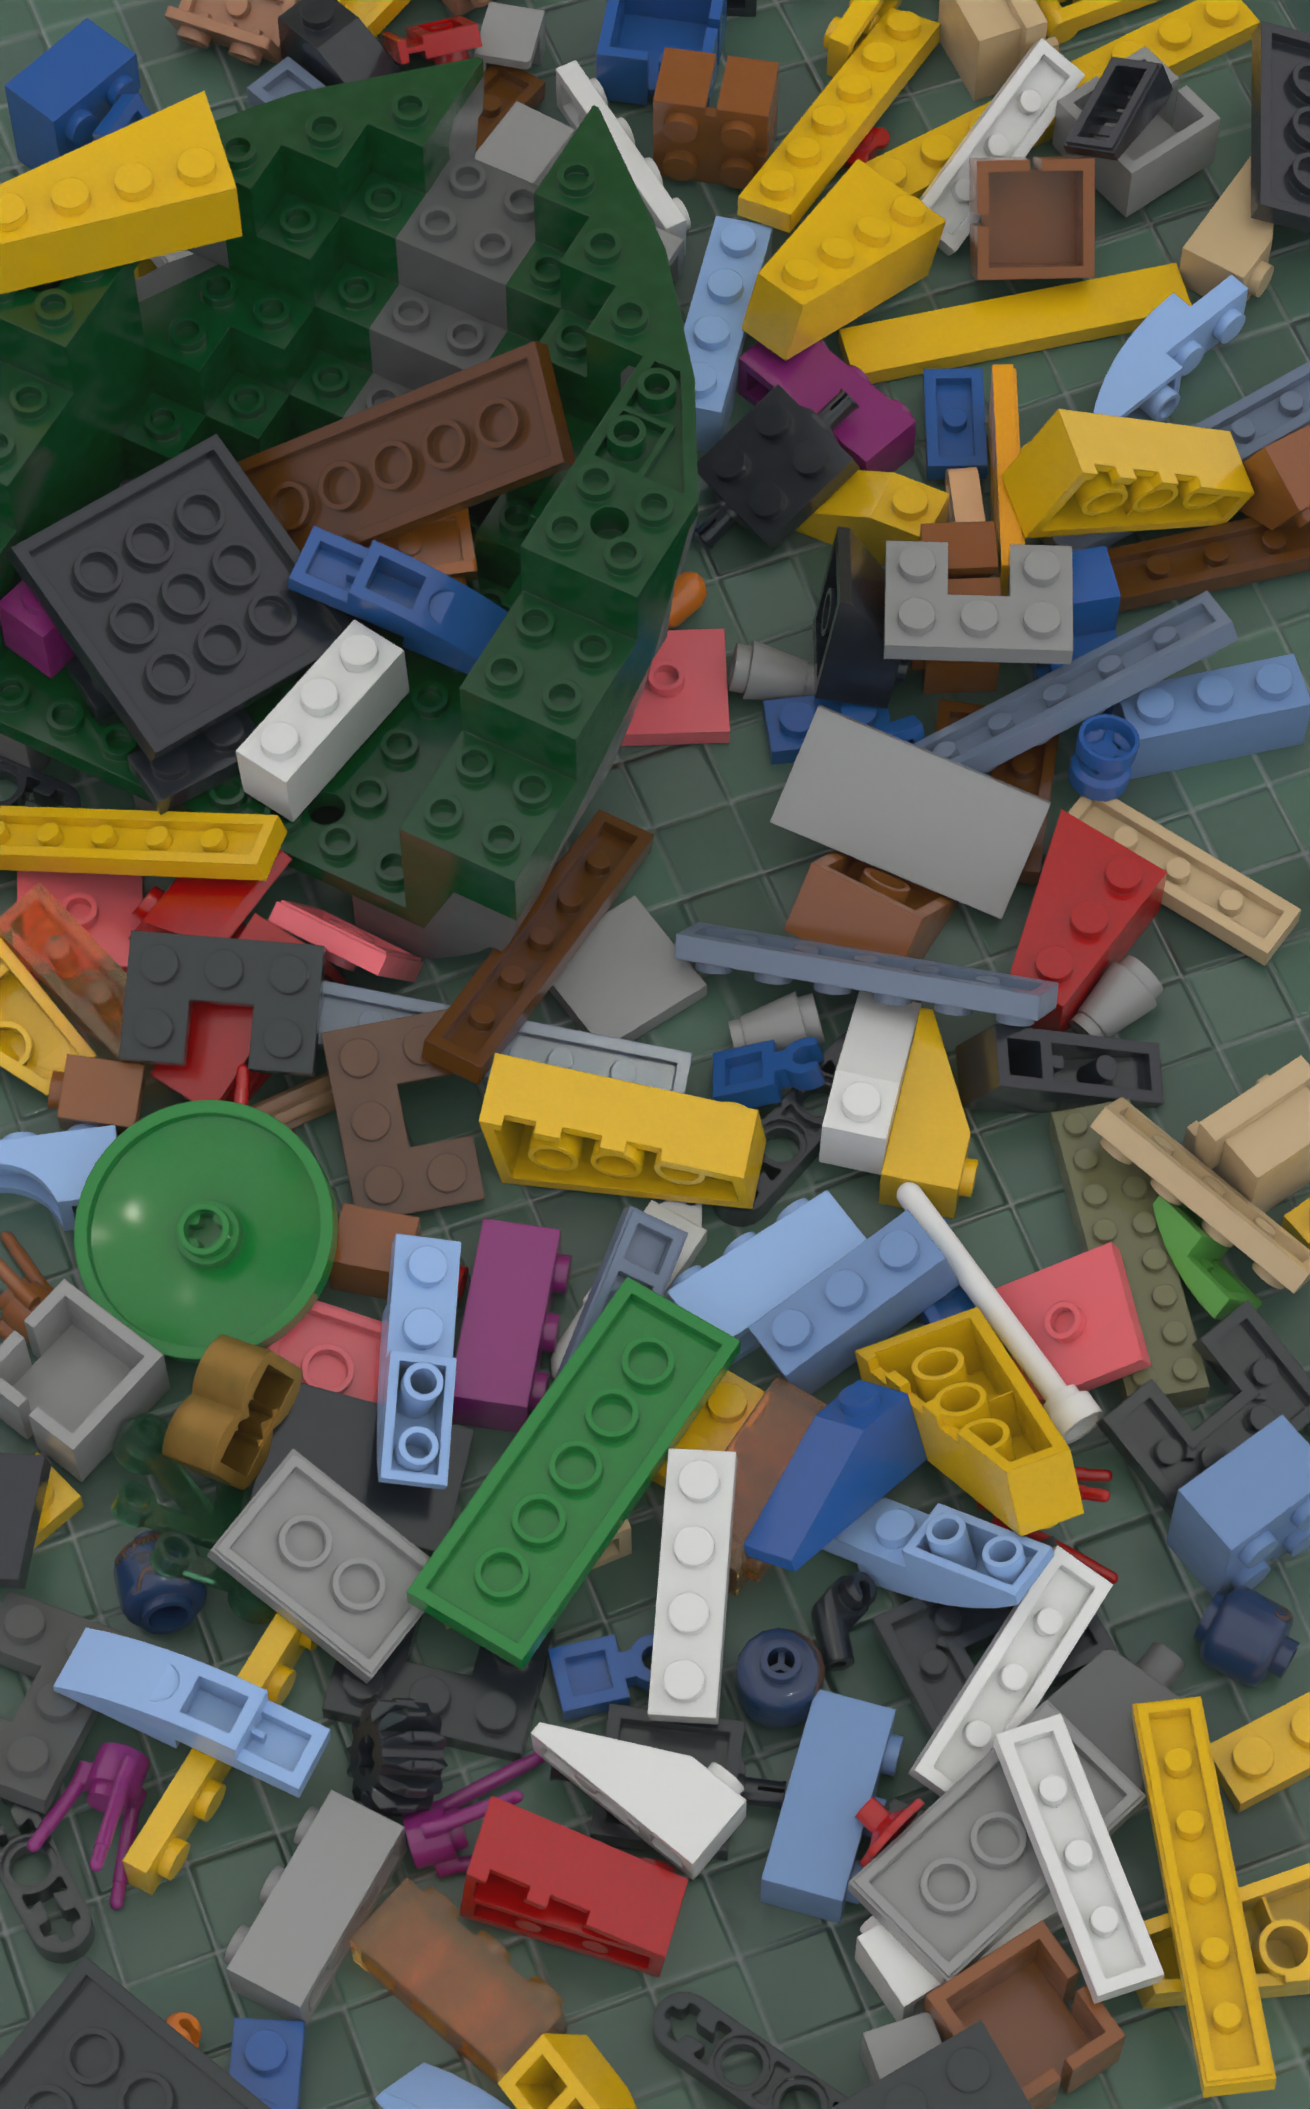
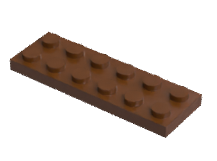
M533 341L240 460L237 463L301 552L313 526L364 547H369L373 540L378 542L387 540L571 468L576 460L548 345Z

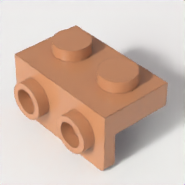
M181 0L178 8L168 6L164 17L178 31L176 37L192 46L208 49L210 42L228 47V54L242 62L259 66L261 60L265 59L278 64L282 61L278 17L300 0Z

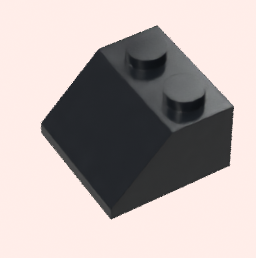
M837 527L813 619L815 698L887 709L893 686H903L909 660L884 659L885 570L854 532L847 527Z

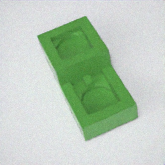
M1159 1195L1153 1203V1208L1163 1242L1174 1266L1198 1302L1214 1319L1222 1320L1247 1300L1257 1310L1263 1302L1221 1261L1229 1247H1225L1212 1239L1201 1226L1203 1219L1184 1203L1181 1206H1176Z

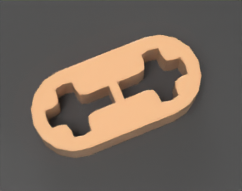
M977 467L946 469L945 492L950 494L948 523L985 521Z

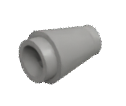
M752 640L750 645L736 643L729 669L728 691L741 693V700H771L815 695L814 663H809L807 660L756 640Z
M1128 955L1120 963L1111 962L1069 1023L1076 1034L1112 1037L1156 1008L1157 1003L1155 999L1163 992V987L1147 966L1135 957Z
M796 991L746 1013L738 1019L728 1021L734 1048L773 1039L778 1051L785 1050L791 1043L807 1037L817 1038L819 1044L825 1042L813 993L797 996Z

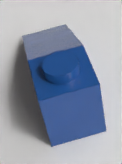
M857 1380L854 1384L844 1388L835 1400L815 1415L743 1544L746 1556L796 1572L927 1460L908 1393L871 1382Z

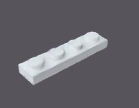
M1043 38L1031 46L920 197V200L929 209L947 220L938 248L948 256L955 253L969 235L970 223H977L981 218V215L970 212L969 158H1025L1054 119L1057 101L1074 91L1085 76L1082 71Z
M576 60L556 68L557 107L576 131L593 105L599 107L654 225L683 238L684 257H686V233L691 228V221L683 202L678 197L673 199L663 187V180L656 163L650 157L644 159L636 148L635 139L629 124L622 117L616 119L608 107L607 97L600 82L596 78L589 79Z
M668 1449L648 1702V1717L650 1721L718 1724L738 1464L736 1452Z
M1058 1545L1053 1548L1055 1556L1020 1603L1014 1605L908 1772L910 1776L940 1797L994 1748L993 1740L995 1734L1016 1728L1034 1712L1113 1586L1112 1583Z
M1061 1713L995 1734L993 1746L1093 2003L1096 2004L1160 1983L1164 1976L1162 1966Z

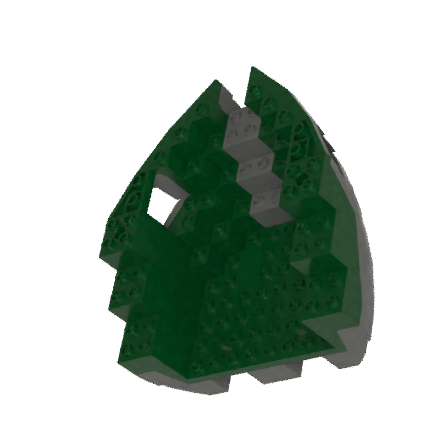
M478 57L296 92L216 120L215 124L237 188L242 237L188 249L187 251L194 254L169 262L135 280L134 270L141 261L0 294V600L23 580L7 558L11 547L120 487V481L123 479L139 477L215 434L219 436L236 462L533 341L548 345L576 461L571 468L468 507L475 559L477 560L478 580L467 581V586L508 612L469 674L402 647L404 637L344 612L350 622L353 620L358 621L404 650L409 683L408 694L294 822H291L244 792L240 774L169 810L175 812L279 815L287 830L280 850L292 858L287 866L352 895L355 926L420 958L430 959L478 953L488 947L502 952L511 942L539 897L568 837L611 769L645 688L653 658L667 638L675 580L684 567L698 518L695 377L667 252L599 107L595 105L591 107L539 186L476 160L478 118L483 110L484 95L483 59ZM0 622V756L40 773L44 771L52 758L57 759L133 794L136 810L157 811L129 769L127 755L141 749V747L122 720L111 725L97 723L94 720L95 716L69 679L66 665L52 679L5 645ZM304 674L244 708L256 727ZM323 806L337 807L344 813L339 821L329 825L318 824L310 818L316 809Z

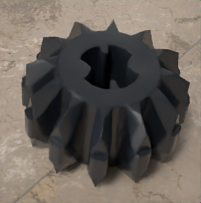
M392 1698L391 1700H381L377 1703L365 1704L360 1713V1720L353 1722L351 1727L353 1733L352 1745L346 1748L350 1754V1766L346 1773L354 1779L352 1787L354 1799L361 1801L363 1806L383 1816L401 1817L403 1814L428 1811L434 1801V1795L441 1793L443 1788L441 1780L442 1770L448 1766L444 1760V1748L448 1741L446 1737L440 1735L442 1727L440 1715L432 1713L428 1703L415 1702L412 1698Z

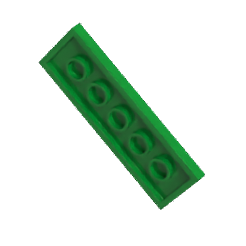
M627 1277L406 1591L407 1602L523 1671L668 1459V1449L676 1447L739 1355L741 1341Z

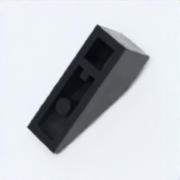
M300 0L278 17L282 60L289 56L325 86L403 72L359 17L337 0Z
M994 1024L956 1046L959 1097L963 1108L1013 1114L1057 1112L1113 1102L1121 1097L1130 1099L1131 1104L1135 1108H1157L1164 1104L1159 1043Z

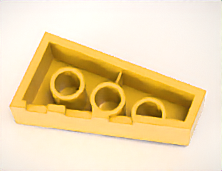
M979 1307L855 1351L861 1380L908 1393L927 1460L1020 1537L1038 1530L1051 1528L1059 1522L1084 1514L1069 1446Z

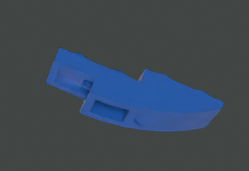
M313 526L288 580V589L404 637L402 647L466 674H469L508 613L499 605L463 583L405 553L375 540L372 541L369 548H366L316 526Z

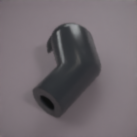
M857 1571L839 1577L830 1585L812 1608L811 1617L818 1650L822 1655L825 1671H840L851 1667L855 1663L849 1631L867 1612L869 1605L875 1601L877 1596L875 1582L866 1573Z

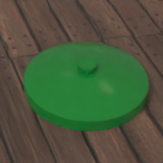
M198 1100L175 1104L142 1118L121 1133L106 1148L87 1177L78 1202L74 1225L76 1261L81 1279L90 1298L161 1352L164 1358L199 1364L207 1348L221 1334L266 1348L291 1331L307 1315L324 1289L332 1270L338 1240V1216L333 1191L324 1169L307 1145L289 1127L271 1115L244 1104L221 1100Z

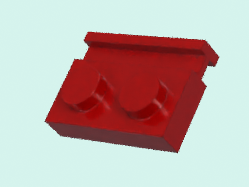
M460 15L405 27L406 36L399 37L389 31L380 33L383 48L394 61L400 64L410 63L408 54L417 53L426 58L427 61H435V65L469 59L468 49L482 47L478 23Z

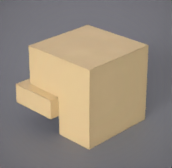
M1035 0L939 1L938 23H941L940 43L973 101L997 94L1031 46L1039 39L1043 38L1059 52L1060 44L1056 37L1046 39L1048 21Z
M1302 1055L1272 1075H1264L1257 1080L1255 1086L1202 1121L1198 1122L1196 1120L1186 1128L1183 1147L1264 1213L1310 1183V1064Z

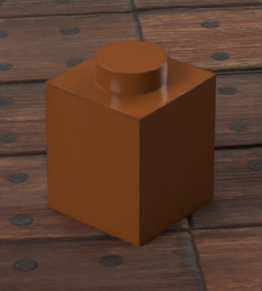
M67 1054L65 1071H53L48 1109L58 1110L57 1119L60 1129L68 1130L78 1124H90L98 1127L115 1125L117 1136H119L140 1120L146 1084L145 1066Z
M343 1203L338 1221L337 1249L330 1272L331 1289L387 1300L392 1241L396 1233L422 1237L420 1218Z

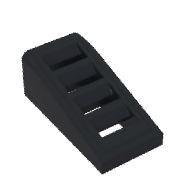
M1112 57L1063 144L1066 153L1117 161L1163 108L1173 92L1163 64ZM1118 109L1124 110L1123 112H1116ZM1106 122H1107V123H1114V124H1116L1115 127L1104 126V125H1105ZM1094 136H1099V137H1106V138H1109V139H1108V140H1101V139H1094L1093 137H1094Z

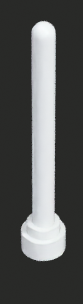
M913 1182L903 1183L897 1190L898 1202L905 1211L908 1209L945 1255L962 1289L974 1305L979 1307L993 1331L1046 1401L1043 1408L1065 1442L1070 1444L1085 1436L1097 1426L1096 1422L1104 1417L1102 1409L1088 1391H1079L1074 1384L1066 1385L919 1185Z

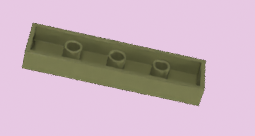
M1112 1102L1051 1112L1049 1135L1081 1254L1109 1242H1112L1120 1249L1151 1362V1367L1115 1380L1121 1402L1145 1382L1153 1379L1176 1409L1205 1404L1210 1386L1202 1357L1192 1345L1197 1339L1179 1274L1165 1247L1157 1225L1153 1208L1157 1195L1150 1184L1152 1177L1134 1162L1130 1165L1124 1164L1111 1156L1100 1143L1102 1136L1090 1127L1104 1107Z

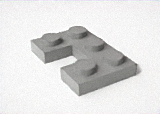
M886 540L884 659L1071 664L1073 655L1072 546L1010 544L1009 596L948 594V542Z

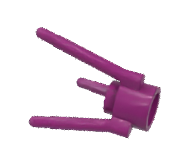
M105 1743L99 1747L94 1763L78 1762L70 1784L27 1842V1849L30 1852H37L49 1835L54 1832L81 1793L87 1791L86 1799L88 1804L95 1810L104 1813L89 1863L92 1871L97 1872L103 1868L119 1817L123 1815L110 1896V1907L113 1910H119L123 1906L126 1885L128 1884L122 1860L136 1838L139 1814L147 1796V1792L142 1786L151 1764L149 1759L135 1748L119 1743Z
M534 1752L440 1800L433 1801L428 1811H418L413 1814L404 1815L405 1832L417 1870L435 1865L438 1878L467 1872L472 1856L457 1855V1851L469 1848L464 1824L485 1817L490 1798L459 1809V1807L527 1773L529 1770L546 1762V1760ZM513 1790L499 1795L497 1798L515 1805L522 1801L523 1794L520 1790Z

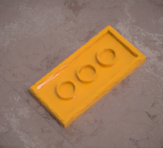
M1013 364L992 365L987 429L991 521L995 523L999 565L998 574H994V577H1000L1001 596H1009L1010 544L1025 545L1023 531L1001 476L1020 454L1016 368H1013Z

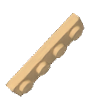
M1081 796L1068 812L1167 871L1161 904L1264 966L1299 922L1300 908L1118 799L1094 801Z
M1121 1097L1104 1107L1090 1127L1102 1136L1100 1143L1111 1156L1124 1164L1130 1165L1134 1162L1153 1178L1150 1184L1161 1197L1176 1206H1181L1184 1203L1203 1219L1201 1226L1212 1239L1225 1247L1231 1248L1235 1245L1254 1261L1252 1264L1253 1270L1269 1285L1277 1289L1286 1287L1294 1294L1310 1280V1250L1126 1099Z

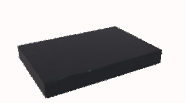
M301 1383L297 1398L288 1415L273 1429L270 1451L265 1464L253 1482L249 1502L291 1450L295 1449L426 1555L431 1557L451 1529L474 1429L452 1424L448 1483L445 1490L378 1482L377 1403Z

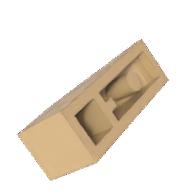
M1251 156L1182 248L1179 272L1185 288L1201 296H1205L1232 274L1249 288L1247 300L1251 295L1258 298L1265 291L1273 275L1274 266L1268 262L1273 240L1274 224L1251 218Z

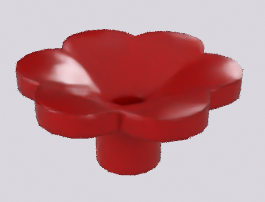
M872 1797L855 1815V1818L872 1833L868 1851L859 1864L864 1868L908 1828L926 1803L921 1798H917L908 1807L890 1813L878 1800Z

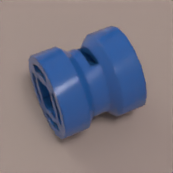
M1111 714L1091 716L1082 723L1075 742L1076 750L1071 757L1068 767V780L1072 788L1081 796L1094 801H1109L1121 796L1129 784L1132 773L1131 765L1137 756L1140 746L1139 734L1131 723L1119 716Z

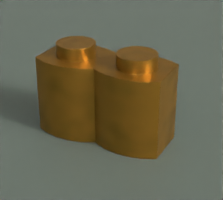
M221 1334L211 1343L202 1356L194 1376L192 1394L178 1407L168 1425L163 1441L162 1454L192 1472L240 1490L246 1489L255 1480L265 1464L272 1443L273 1429L285 1419L297 1398L302 1381V1369L271 1350Z

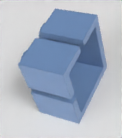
M1283 1414L1178 1489L1165 1543L1213 1598L1218 1591L1228 1595L1239 1586L1253 1589L1270 1572L1271 1567L1266 1563L1271 1558L1274 1561L1286 1551L1292 1557L1296 1556L1310 1546V1444Z

